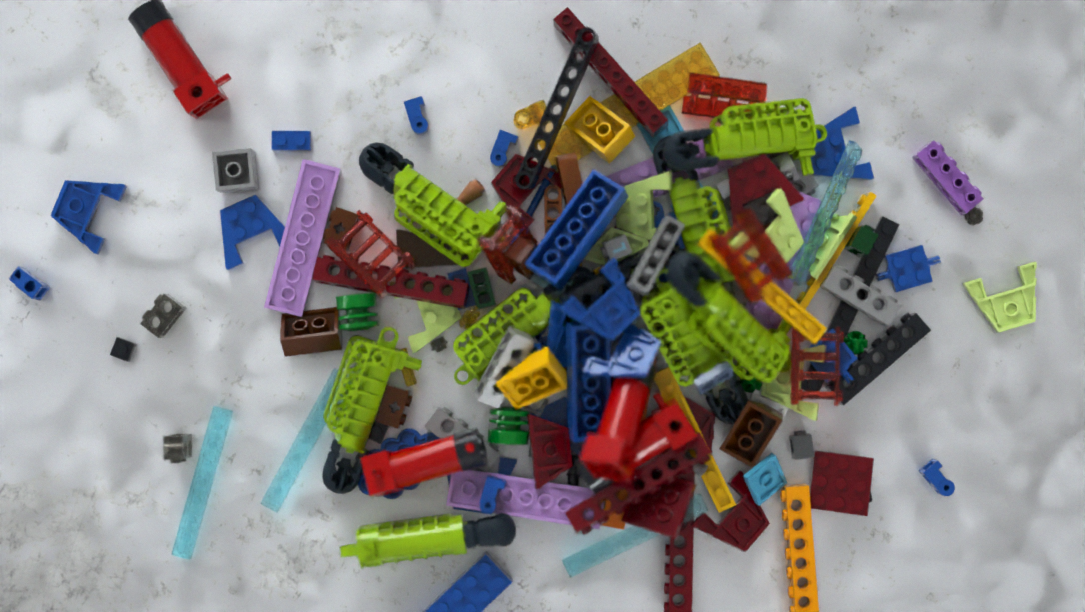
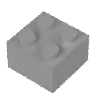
M253 149L212 152L216 191L226 193L259 189L256 155Z

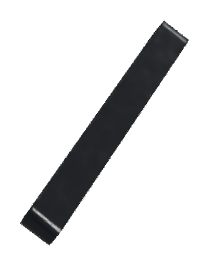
M590 27L582 28L578 33L516 175V185L521 189L531 190L536 186L596 49L599 36ZM592 33V40L585 42L586 34ZM580 51H584V58L577 60V54ZM572 69H576L577 75L574 78H569V72ZM564 87L569 88V93L566 96L561 95V90ZM556 105L561 106V111L558 114L553 113V108ZM548 123H552L553 129L547 133L545 127ZM544 140L545 148L539 150L538 143ZM536 158L538 162L537 166L535 168H531L530 161ZM525 176H528L530 179L527 186L522 184V179Z

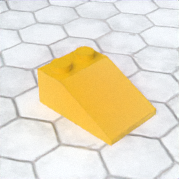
M591 96L564 122L576 136L609 164L636 137L628 123Z
M546 347L530 354L497 381L496 385L517 410L566 389L567 372L550 349Z

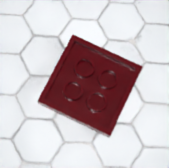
M815 451L810 493L811 509L868 516L874 458Z
M654 471L652 473L653 480H659L662 477L661 472ZM677 478L675 482L669 485L665 483L660 486V490L655 494L650 495L648 493L643 496V500L640 503L628 505L621 521L676 540L697 485ZM642 480L637 481L635 484L636 490H642L645 487V482Z

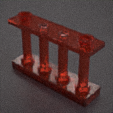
M690 72L687 93H691V96H683L681 113L714 118L721 115L728 107L765 103L767 83ZM699 95L710 96V99L700 98ZM718 97L729 99V102L718 100ZM737 100L747 101L748 104L737 103Z
M506 205L504 208L509 216L492 238H486L481 235L477 242L497 276L512 285L517 279L513 274L514 268L505 255L511 246L505 253L503 251L517 234L525 240L527 238L532 240L536 247L538 246V241L529 230L523 218L524 214L518 208H511ZM514 225V227H513V228L510 230V232L505 236V238L500 242V244H498V242H499V241L501 240V238L506 234V232L511 228V226Z
M748 208L739 211L735 215L738 223L724 235L721 232L710 235L708 239L744 291L745 297L753 303L765 299L760 291L775 278L776 280L789 278L793 272L752 209ZM744 229L749 240L733 251L728 241ZM755 246L760 256L745 268L739 258L751 247ZM765 262L770 269V273L755 284L750 274Z
M358 210L356 213L360 221L340 240L337 239L335 241L330 237L326 241V245L378 297L383 299L387 295L386 284L406 265L411 270L415 268L414 258L408 252L404 253L374 225L372 223L374 220L368 213L365 212L363 214ZM367 226L373 234L353 253H348L344 249L345 245L361 229ZM380 239L387 247L367 266L364 265L362 267L358 263V258ZM394 252L401 260L381 279L378 278L376 280L372 276V271Z
M792 327L790 404L799 405V401H803V399L834 400L835 406H839V402L843 401V390H839L840 343L844 342V331H840V327H835V333H823L818 340L835 341V353L804 352V350H800V342L808 339ZM803 360H834V372L803 371V369H800V362H803ZM803 379L834 380V392L803 391V389H799V381H803Z

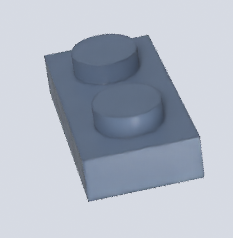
M726 361L717 364L711 371L699 375L693 381L698 393L702 395L734 376L732 367Z

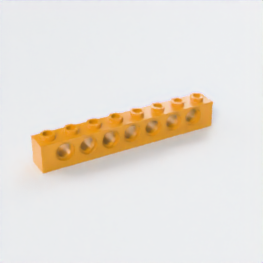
M784 485L783 490L780 491L781 502H784L785 508L782 510V520L786 521V529H783L784 540H787L788 547L785 548V558L789 560L786 574L787 579H790L791 585L788 587V596L792 598V606H789V612H819L809 485ZM794 500H799V508L793 510L791 503ZM796 519H800L801 526L794 529L792 526L793 522ZM802 539V546L795 548V540ZM804 558L803 566L796 567V560ZM801 577H805V584L803 586H798V579ZM807 597V603L802 606L799 605V599Z

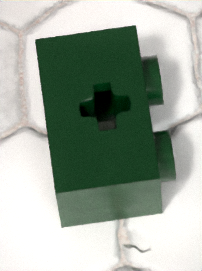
M858 226L844 249L857 257L867 256L878 234L874 232L875 229L871 226Z
M487 268L469 271L468 276L477 310L495 306L496 302Z

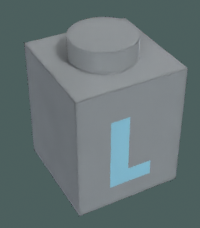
M625 234L601 242L603 245L600 248L604 259L607 258L609 261L612 258L618 259L632 253Z

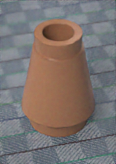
M477 179L470 180L457 199L464 205H467L482 196L486 189Z

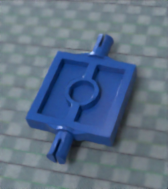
M923 245L904 249L884 256L887 264L886 271L876 274V277H878L876 279L878 282L889 279L894 292L910 289L933 282L930 266L940 264L941 260H938L940 259L939 256L928 259Z
M832 329L827 334L822 335L816 344H811L809 347L826 345L825 362L810 361V363L827 383L841 375L849 384L850 380L853 381L854 378L847 370L858 358Z

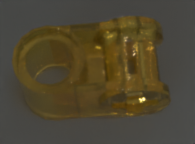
M540 100L518 110L514 115V125L518 129H526L539 124L547 107L545 101ZM520 115L523 118L526 117L525 123L518 121Z

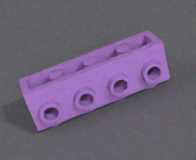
M933 140L912 158L960 215L967 214L984 199L981 196L982 193L979 188L973 186L968 181V175L956 167V161L945 154L944 147L939 142Z

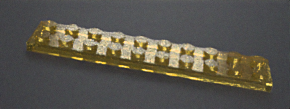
M700 42L636 80L635 83L661 111L719 77L720 74ZM614 94L600 102L628 123L631 128L640 124ZM565 124L561 126L547 158L556 174L558 173L557 155L575 152L579 161L594 152ZM540 141L538 144L543 150L545 148V141Z

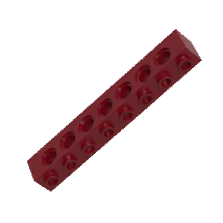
M568 7L553 19L554 27L573 47L578 33L585 26ZM591 33L586 34L585 42L591 41L593 35ZM598 42L589 62L590 68L653 138L656 137L668 126V119ZM580 51L578 53L583 59L585 56V52Z
M323 255V258L317 257L312 278L316 283L461 309L466 308L470 286L463 279L454 278V281L446 280L447 277L442 275L429 277L424 272L412 274L409 273V270L398 268V271L390 270L391 267L379 265V268L372 267L371 263L361 262L360 264H355L353 260L342 258V261H338L328 255ZM335 267H339L340 272L337 275H332V270ZM357 270L359 272L358 276L355 279H351V272ZM371 274H377V279L374 282H369ZM389 278H396L395 284L387 285ZM408 281H415V285L413 288H406V283ZM427 284H434L431 292H425L424 289ZM446 287L453 288V292L450 295L443 294Z
M699 432L697 437L676 450L670 449L635 470L631 482L617 481L566 511L565 514L575 532L586 535L593 530L592 527L598 523L602 525L610 520L609 517L615 513L619 515L626 511V506L631 503L633 505L640 503L646 494H655L660 490L661 485L665 483L669 485L675 482L678 475L690 473L694 470L693 466L698 463L701 465L711 460L712 451ZM690 450L696 453L695 458L692 460L685 458L686 452ZM673 460L679 462V466L675 470H671L668 467L669 463ZM656 470L662 472V477L659 480L652 479V473ZM644 481L645 487L642 490H636V482ZM623 490L627 491V499L619 500L618 494ZM609 500L611 502L610 509L602 510V503ZM592 510L594 511V518L588 521L585 519V513Z
M670 462L669 469H677L679 462ZM694 471L686 475L682 473L677 476V478L681 477L695 483ZM694 494L678 536L684 537V542L681 545L674 544V539L668 537V544H665V556H668V563L664 565V573L668 575V583H664V594H667V602H664V612H692L694 527L691 524L694 522ZM682 555L684 558L683 562L675 564L673 561L675 556ZM676 575H682L683 581L676 584L673 582V578ZM676 594L683 596L682 601L679 603L673 602V597Z

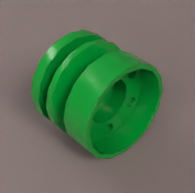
M376 293L336 297L337 310L346 311V315L339 316L338 320H347V324L339 325V330L352 332L369 330L379 326V321H370V317H376L378 313L369 312V308L377 306Z
M514 407L489 409V414L498 415V418H489V422L497 424V428L488 429L487 442L508 445L528 444L529 432L520 429V425L528 424V421L521 420V417H527L530 411L520 408L516 410Z

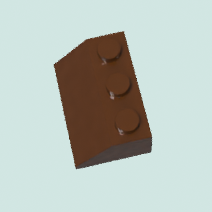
M337 307L304 311L302 317L288 313L281 314L280 342L284 356L342 350V330H339L341 321L338 320L340 313Z
M748 400L719 449L753 468L782 423L783 414L766 404Z

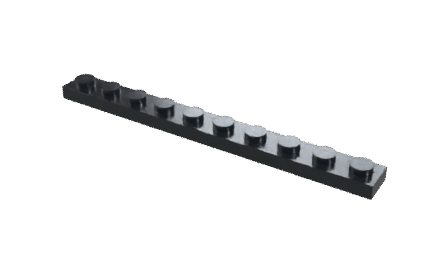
M883 216L880 217L874 231L878 234V237L869 254L861 257L852 277L854 275L859 276L865 280L864 284L870 287L900 224ZM861 289L858 290L857 297L863 300L865 292ZM841 300L825 334L834 329L843 340L858 310ZM811 363L802 380L801 389L814 396H818L825 380Z

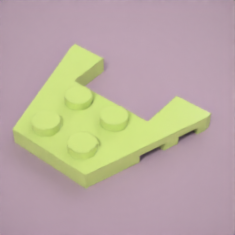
M672 171L622 186L629 197L616 214L617 228L649 240L652 239L657 230L654 227L653 190L672 189Z
M776 189L766 202L776 212L777 218L755 244L744 232H740L730 245L776 271H781L803 245L804 241L783 190Z
M1036 261L1017 267L1023 284L1021 287L987 296L981 278L963 283V286L996 333L1036 322Z
M415 281L407 282L406 288H413ZM427 284L424 289L425 292H431L434 284ZM446 287L443 294L450 295L453 292L452 288ZM417 301L426 331L408 337L412 352L416 353L462 318L460 310L456 307Z
M826 345L790 352L788 356L791 359L790 369L787 372H778L775 379L770 383L763 382L761 395L811 420L817 421L819 403L800 401L804 361L824 363Z

